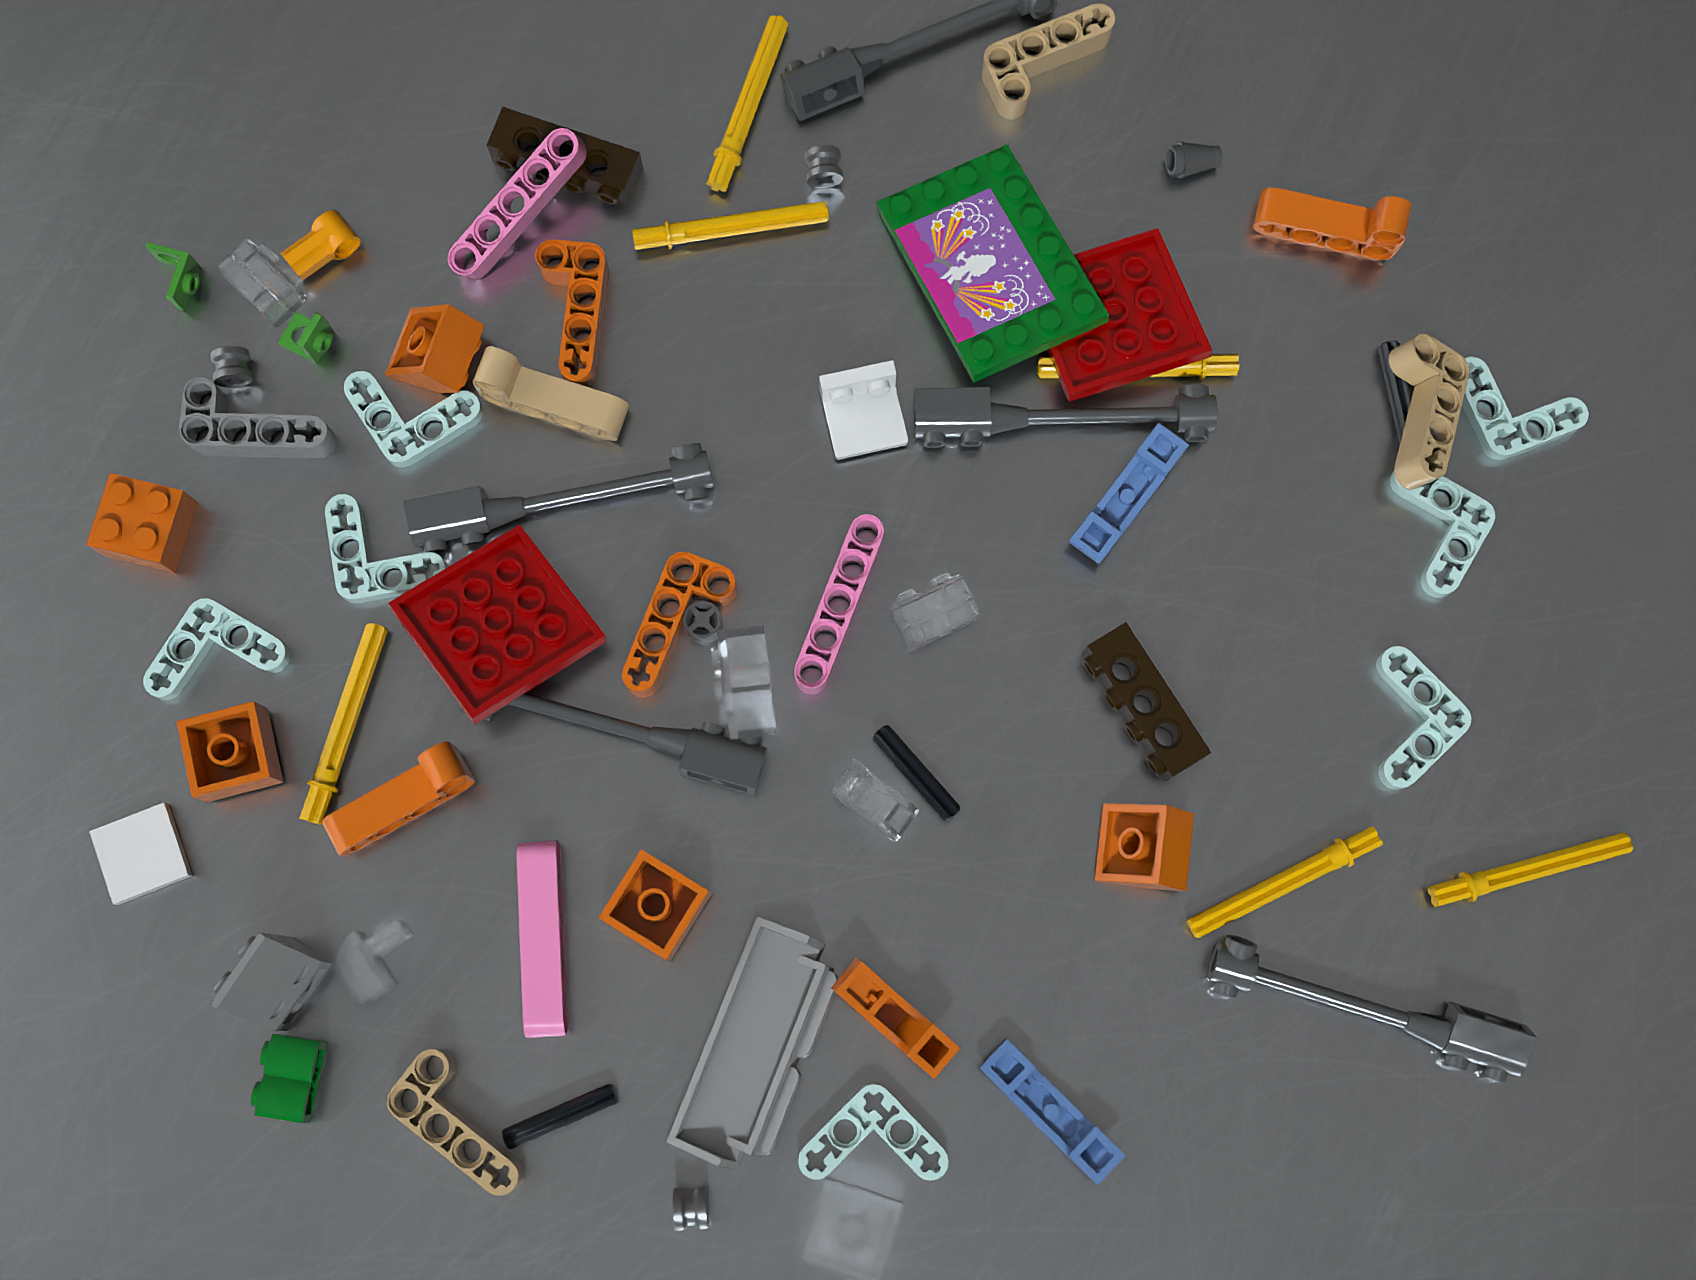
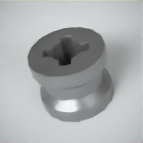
M819 145L805 152V163L809 166V171L806 175L809 186L829 188L843 181V172L838 167V163L841 160L839 148L831 145Z
M226 346L211 352V362L216 365L213 381L217 386L236 388L252 382V372L247 368V363L250 361L249 350L239 346Z
M704 600L696 601L689 605L684 612V627L688 636L693 641L707 644L715 641L720 636L723 622L721 614L714 604Z
M707 1186L698 1187L695 1191L686 1192L683 1188L673 1189V1217L676 1231L684 1230L688 1225H696L700 1229L709 1228Z

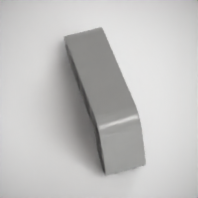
M195 377L184 386L179 432L183 441L200 455L211 457L320 459L331 455L336 448L337 439L334 432L318 416L228 413V399L226 395L210 379ZM212 393L211 399L207 403L199 404L204 395ZM209 429L208 435L204 439L196 441L200 431ZM247 429L245 437L240 441L234 442L236 433ZM284 430V436L281 440L272 443L271 438L273 434Z

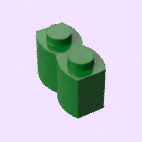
M272 1034L270 1041L264 1043L260 1054V1064L264 1065V1075L261 1082L257 1081L254 1085L251 1095V1105L255 1106L254 1116L296 1123H310L316 1104L318 1084L323 1070L327 1042Z

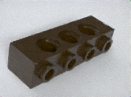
M502 106L487 142V148L497 166L508 171L519 170L534 152H524V148L529 145L539 146L555 129L569 128ZM569 129L585 143L587 155L583 164L563 187L577 194H581L584 191L596 195L599 200L610 205L620 203L628 206L643 170L640 152ZM567 140L561 144L559 148L560 157L568 156L572 153L574 148L573 140ZM548 168L540 169L535 175V180L547 182L549 178ZM595 168H606L605 172H603L602 174H591L592 170H594Z
M1127 622L1087 645L1083 651L1085 656L1082 660L1084 667L1093 679L1098 677L1106 689L1103 694L1107 703L1114 711L1120 710L1127 721L1124 724L1126 732L1135 744H1142L1148 753V756L1145 757L1146 762L1157 777L1162 775L1164 780L1168 781L1212 753ZM1116 663L1125 664L1130 669L1131 678L1128 680L1118 679L1113 673V665ZM1137 695L1146 696L1152 704L1151 712L1143 713L1138 711L1134 705V697ZM1163 727L1171 732L1173 736L1172 745L1164 746L1156 740V728Z

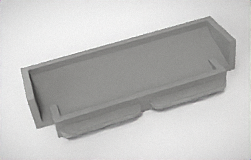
M757 916L666 1141L667 1143L718 1167L737 1170L743 1153L761 1157V1155H769L774 1150L801 1081V1074L796 1069L800 1057L805 1058L812 1053L835 994L831 987L838 980V976L833 973L834 968L819 962L826 945L825 943Z

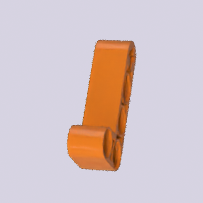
M1266 188L1260 192L1253 228L1258 233L1374 260H1388L1395 256L1405 242L1412 204L1407 199L1401 197L1386 196L1379 199L1373 209L1281 188Z
M556 239L546 240L537 247L535 252V260L541 275L550 284L568 286L558 362L559 370L564 380L592 388L597 379L610 275L606 256L602 248L594 243ZM553 258L562 259V262L555 267L546 266L547 262ZM589 261L599 262V265L592 270L583 269V266ZM591 295L595 297L594 301L588 305L578 303L584 296ZM581 330L591 332L589 337L584 340L574 339V335ZM577 356H580L583 368L579 369L577 375H573L572 372H576L578 369Z
M677 552L669 557L622 670V680L631 694L636 697L646 698L653 695L659 688L684 626V612L694 602V599L711 602L715 606L720 607L733 602L737 595V585L734 574L729 568L689 552ZM687 565L694 569L692 576L687 580H678L674 577V572L680 566ZM722 578L730 583L728 589L723 593H713L709 589L710 584L715 579ZM667 600H676L680 603L678 611L673 615L660 613L661 605ZM658 634L665 637V644L659 650L652 651L646 648V641L652 635ZM640 656H643L649 660L645 670L649 681H641L639 686H637L633 675L642 674L645 663Z
M449 741L430 747L417 757L420 764L326 816L321 822L338 855L344 857L362 849L472 786L475 783V779L458 748Z

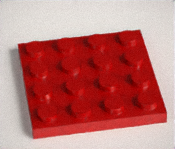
M1159 228L1073 254L1107 310L1109 320L1099 327L1048 349L1068 402L1211 357L1212 348Z
M520 524L388 602L394 616L474 725L606 642L605 634Z

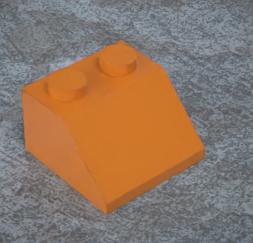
M450 304L410 308L384 375L437 393H459L460 389L467 382L469 376L468 368L473 355L480 348L481 334L485 325Z
M1103 803L1095 881L1158 890L1186 891L1194 813L1169 805Z

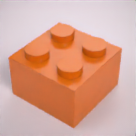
M110 473L86 545L106 557L176 573L198 502L180 489Z
M252 701L176 721L192 798L208 803L283 783L268 708Z
M641 849L598 918L663 959L671 961L712 893Z

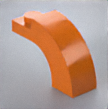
M858 958L851 963L831 987L835 993L933 1079L939 1075L960 1049L937 1026L904 1000Z

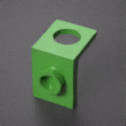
M147 242L146 249L157 261L176 266L166 298L177 310L185 312L191 294H195L199 287L201 266L188 252Z
M296 312L278 340V343L284 348L317 364L323 353L330 347L335 332L323 315L316 312L312 319ZM300 327H306L297 344H295L293 341L294 332Z

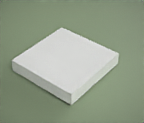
M163 802L89 831L113 905L123 904L193 876L168 803Z

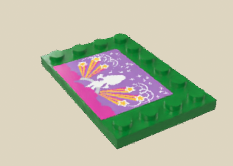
M1008 144L876 202L880 216L974 383L1108 322L1109 314Z

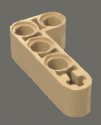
M1092 4L989 45L984 53L981 77L1000 116L1013 120L1020 118L1027 111L1031 91L1028 78L1105 48L1110 42L1115 24L1114 11L1105 4ZM1058 38H1067L1071 42H1061ZM1032 50L1037 52L1038 55H1028L1025 51ZM1001 63L1005 67L995 68L994 66H992V64ZM1013 93L1020 96V98L1010 99L1006 95Z
M1427 334L1417 335L1391 350L1389 354V365L1393 373L1414 386L1394 471L1399 484L1409 490L1417 489L1445 475L1469 378V366L1465 358Z
M491 346L485 348L473 380V385L479 395L492 404L609 441H617L630 406L628 402L615 395L523 367L518 358L513 354Z
M428 1049L421 1052L390 1090L387 1096V1106L390 1113L487 1192L496 1196H503L516 1190L522 1184L525 1177V1169L522 1162L439 1096L456 1073L457 1062L453 1054L446 1049ZM432 1056L439 1057L444 1065L443 1072L437 1079L431 1077L427 1072V1063ZM407 1089L413 1090L418 1097V1104L413 1111H408L402 1106L401 1097ZM437 1114L446 1116L449 1121V1130L445 1136H439L433 1131L432 1121ZM468 1139H474L480 1144L481 1155L477 1161H471L464 1155L463 1146ZM494 1154L495 1159L489 1163L496 1169L507 1166L510 1169L507 1176L511 1182L506 1181L499 1184L497 1181L500 1176L498 1171L491 1166L482 1171L480 1167L485 1165Z

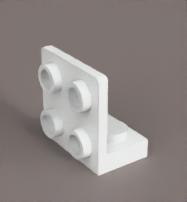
M893 360L819 376L820 395L837 460L908 444V436L895 387L897 374Z

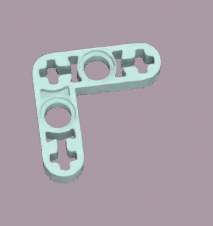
M1476 357L1465 358L1469 366V373L1475 372L1477 378L1474 381L1468 378L1462 407L1484 453L1491 459L1498 461L1506 460L1573 434L1587 422L1589 416L1587 406L1583 401L1573 397L1561 399L1512 418L1486 363ZM1482 387L1484 388L1483 391H1480V392L1477 393L1474 397L1471 396V393H1472L1475 389H1476V391H1478V390H1480ZM1479 400H1487L1494 406L1495 412L1493 417H1483L1479 414L1476 408ZM1565 411L1575 414L1576 418L1572 421L1566 419L1556 425L1554 424L1553 419L1558 418ZM1535 420L1541 423L1544 435L1540 438L1529 435L1526 430L1527 421ZM1516 433L1517 438L1505 447L1503 445H1495L1494 440L1497 437L1504 439Z
M356 371L351 373L344 382L345 395L384 456L392 465L399 468H406L420 461L476 426L483 417V407L479 399L469 391H459V393L452 394L409 422L404 423L380 384L370 373ZM363 383L375 402L368 405L362 395L358 393L356 386ZM464 402L467 406H471V414L466 417L463 413H459V405ZM379 411H388L392 415L390 423L384 428H376L372 425V418ZM448 412L456 425L451 427L443 414ZM437 420L443 424L442 433L438 437L428 438L424 436L423 429L428 422ZM416 432L417 437L424 445L419 447L411 433ZM399 442L406 446L407 454L402 457L400 454L395 453L397 451L395 445Z
M1393 472L1390 477V485L1397 495L1449 524L1420 579L1425 593L1434 598H1443L1455 591L1494 524L1496 518L1495 510L1489 502L1444 476L1430 482L1432 485L1422 496L1420 492L1424 489L1423 486L1413 490L1406 489L1399 484L1395 472ZM1443 489L1450 494L1452 502L1449 507H1440L1435 503L1433 499L1435 490ZM1461 501L1465 502V504L1460 508L1462 509V511L1455 515L1453 511L1457 509V507L1461 504ZM1474 510L1480 512L1479 519L1481 521L1476 525L1470 522L1472 515L1469 513H1472ZM1459 539L1466 544L1467 554L1465 557L1458 558L1451 554L1449 551L1450 540ZM1446 564L1452 566L1444 577V581L1448 584H1444L1440 588L1435 585L1437 579L1433 575L1441 572Z
M338 494L327 502L325 518L337 592L351 603H364L400 596L428 579L425 574L413 575L416 582L411 584L412 577L407 568L409 565H411L415 572H420L427 569V563L432 562L436 568H439L438 571L433 573V576L448 567L446 562L433 552L371 562L362 507L352 496L347 494ZM342 505H346L350 510H353V512L347 514V523L352 530H345L343 520L336 515V513L341 512ZM349 539L357 540L359 543L358 553L351 558L342 557L340 554L342 543ZM343 566L354 567L356 577L361 582H364L363 585L358 586V592L355 594L349 588H346V585L352 584V574L347 568L342 570ZM392 568L400 569L403 574L401 583L395 587L384 586V573Z
M208 598L199 599L188 608L147 669L143 678V685L146 691L156 698L162 700L176 698L183 691L214 642L268 673H278L287 667L290 661V650L278 638L214 600ZM203 610L205 612L211 611L212 616L215 617L212 623L206 621L203 623L204 620L199 617ZM245 626L248 630L247 641L240 646L232 645L229 640L231 631L235 627ZM192 627L204 634V637L201 639L197 635L188 632V630ZM185 639H191L195 644L193 655L187 659H179L176 654L178 644ZM257 643L269 650L275 648L276 654L279 655L276 661L269 659L266 662L267 658L254 650ZM170 659L173 663L182 666L181 672L167 665L168 660ZM160 675L168 676L167 679L172 682L168 689L165 687L160 688V684L156 682Z
M1394 646L1381 653L1376 663L1377 672L1424 720L1379 766L1378 774L1383 785L1389 789L1400 790L1409 787L1417 781L1469 729L1472 718L1468 708L1410 650L1405 647ZM1388 657L1391 659L1401 658L1403 662L1400 668L1407 675L1415 671L1418 676L1409 680L1404 685L1401 681L1406 679L1407 676L1401 670L1392 672L1389 669L1392 662ZM1417 682H1425L1432 688L1433 697L1430 702H1422L1416 698L1414 686ZM1443 699L1445 704L1439 707L1446 714L1455 712L1458 715L1455 722L1459 727L1456 725L1447 727L1444 723L1447 720V716L1440 709L1432 713L1429 708L1435 706ZM1425 735L1432 739L1435 746L1432 755L1423 756L1418 753L1415 747L1418 736ZM1408 758L1414 761L1402 773L1406 779L1399 778L1395 780L1392 778L1391 774L1394 772L1391 764L1397 766L1404 763Z
M874 1083L862 1087L806 1143L800 1151L798 1158L799 1168L805 1176L815 1180L823 1179L874 1129L908 1166L924 1180L932 1181L939 1179L945 1174L949 1164L948 1156L941 1145L886 1088ZM867 1092H870L872 1095L878 1092L882 1093L884 1097L881 1100V1104L888 1112L893 1105L899 1110L898 1113L888 1118L883 1128L876 1124L883 1117L874 1109L867 1112L863 1108L867 1103L864 1098ZM843 1119L852 1121L857 1128L855 1138L848 1143L839 1142L833 1133L835 1124ZM897 1120H907L913 1126V1136L906 1143H897L891 1138L890 1129ZM826 1134L831 1144L842 1152L835 1157L831 1150L823 1160L826 1165L825 1169L821 1171L818 1167L810 1170L806 1166L809 1162L806 1154L810 1150L814 1153L820 1152L826 1144L819 1139ZM921 1135L927 1139V1142L922 1143L921 1147L930 1155L935 1151L940 1154L937 1159L940 1167L936 1171L928 1168L924 1172L920 1168L923 1160L915 1151L911 1158L904 1153L916 1145Z

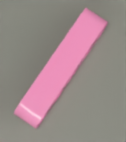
M565 128L555 129L544 139L448 252V263L455 273L476 280L482 278L490 271L586 159L587 149L582 139ZM567 140H573L574 148L572 153L566 157H560L559 148L561 144ZM548 168L549 178L547 182L543 185H536V173L540 169ZM523 196L525 201L523 209L519 213L513 214L511 211L512 201L516 197ZM498 224L500 235L495 241L489 242L487 231L490 226ZM473 251L476 257L475 264L472 268L465 270L463 258L467 253Z
M860 515L852 522L794 668L795 682L799 690L805 694H819L828 685L882 548L884 527L880 519L874 515ZM868 528L873 530L877 537L872 542L866 543L860 541L856 534L861 529ZM854 562L861 565L864 571L858 577H849L845 575L842 569L848 563ZM835 597H844L848 600L850 606L844 612H835L829 607V603ZM824 631L831 632L836 637V642L831 647H820L815 642L816 636ZM810 666L819 668L823 674L821 679L816 683L805 682L801 678V673L805 668Z
M558 840L518 843L516 853L524 1034L526 1038L565 1036L568 1033V1003L560 844Z

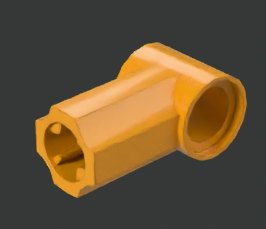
M329 210L321 214L313 222L311 232L280 253L301 281L332 259L341 260L347 258L360 246L361 240L339 211Z

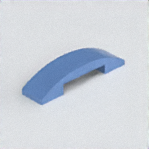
M1158 423L1101 501L1090 512L1069 540V543L1100 564L1157 490L1189 444Z
M1008 1039L980 1067L983 1073L1095 1184L1099 1185L1126 1156L1053 1086Z

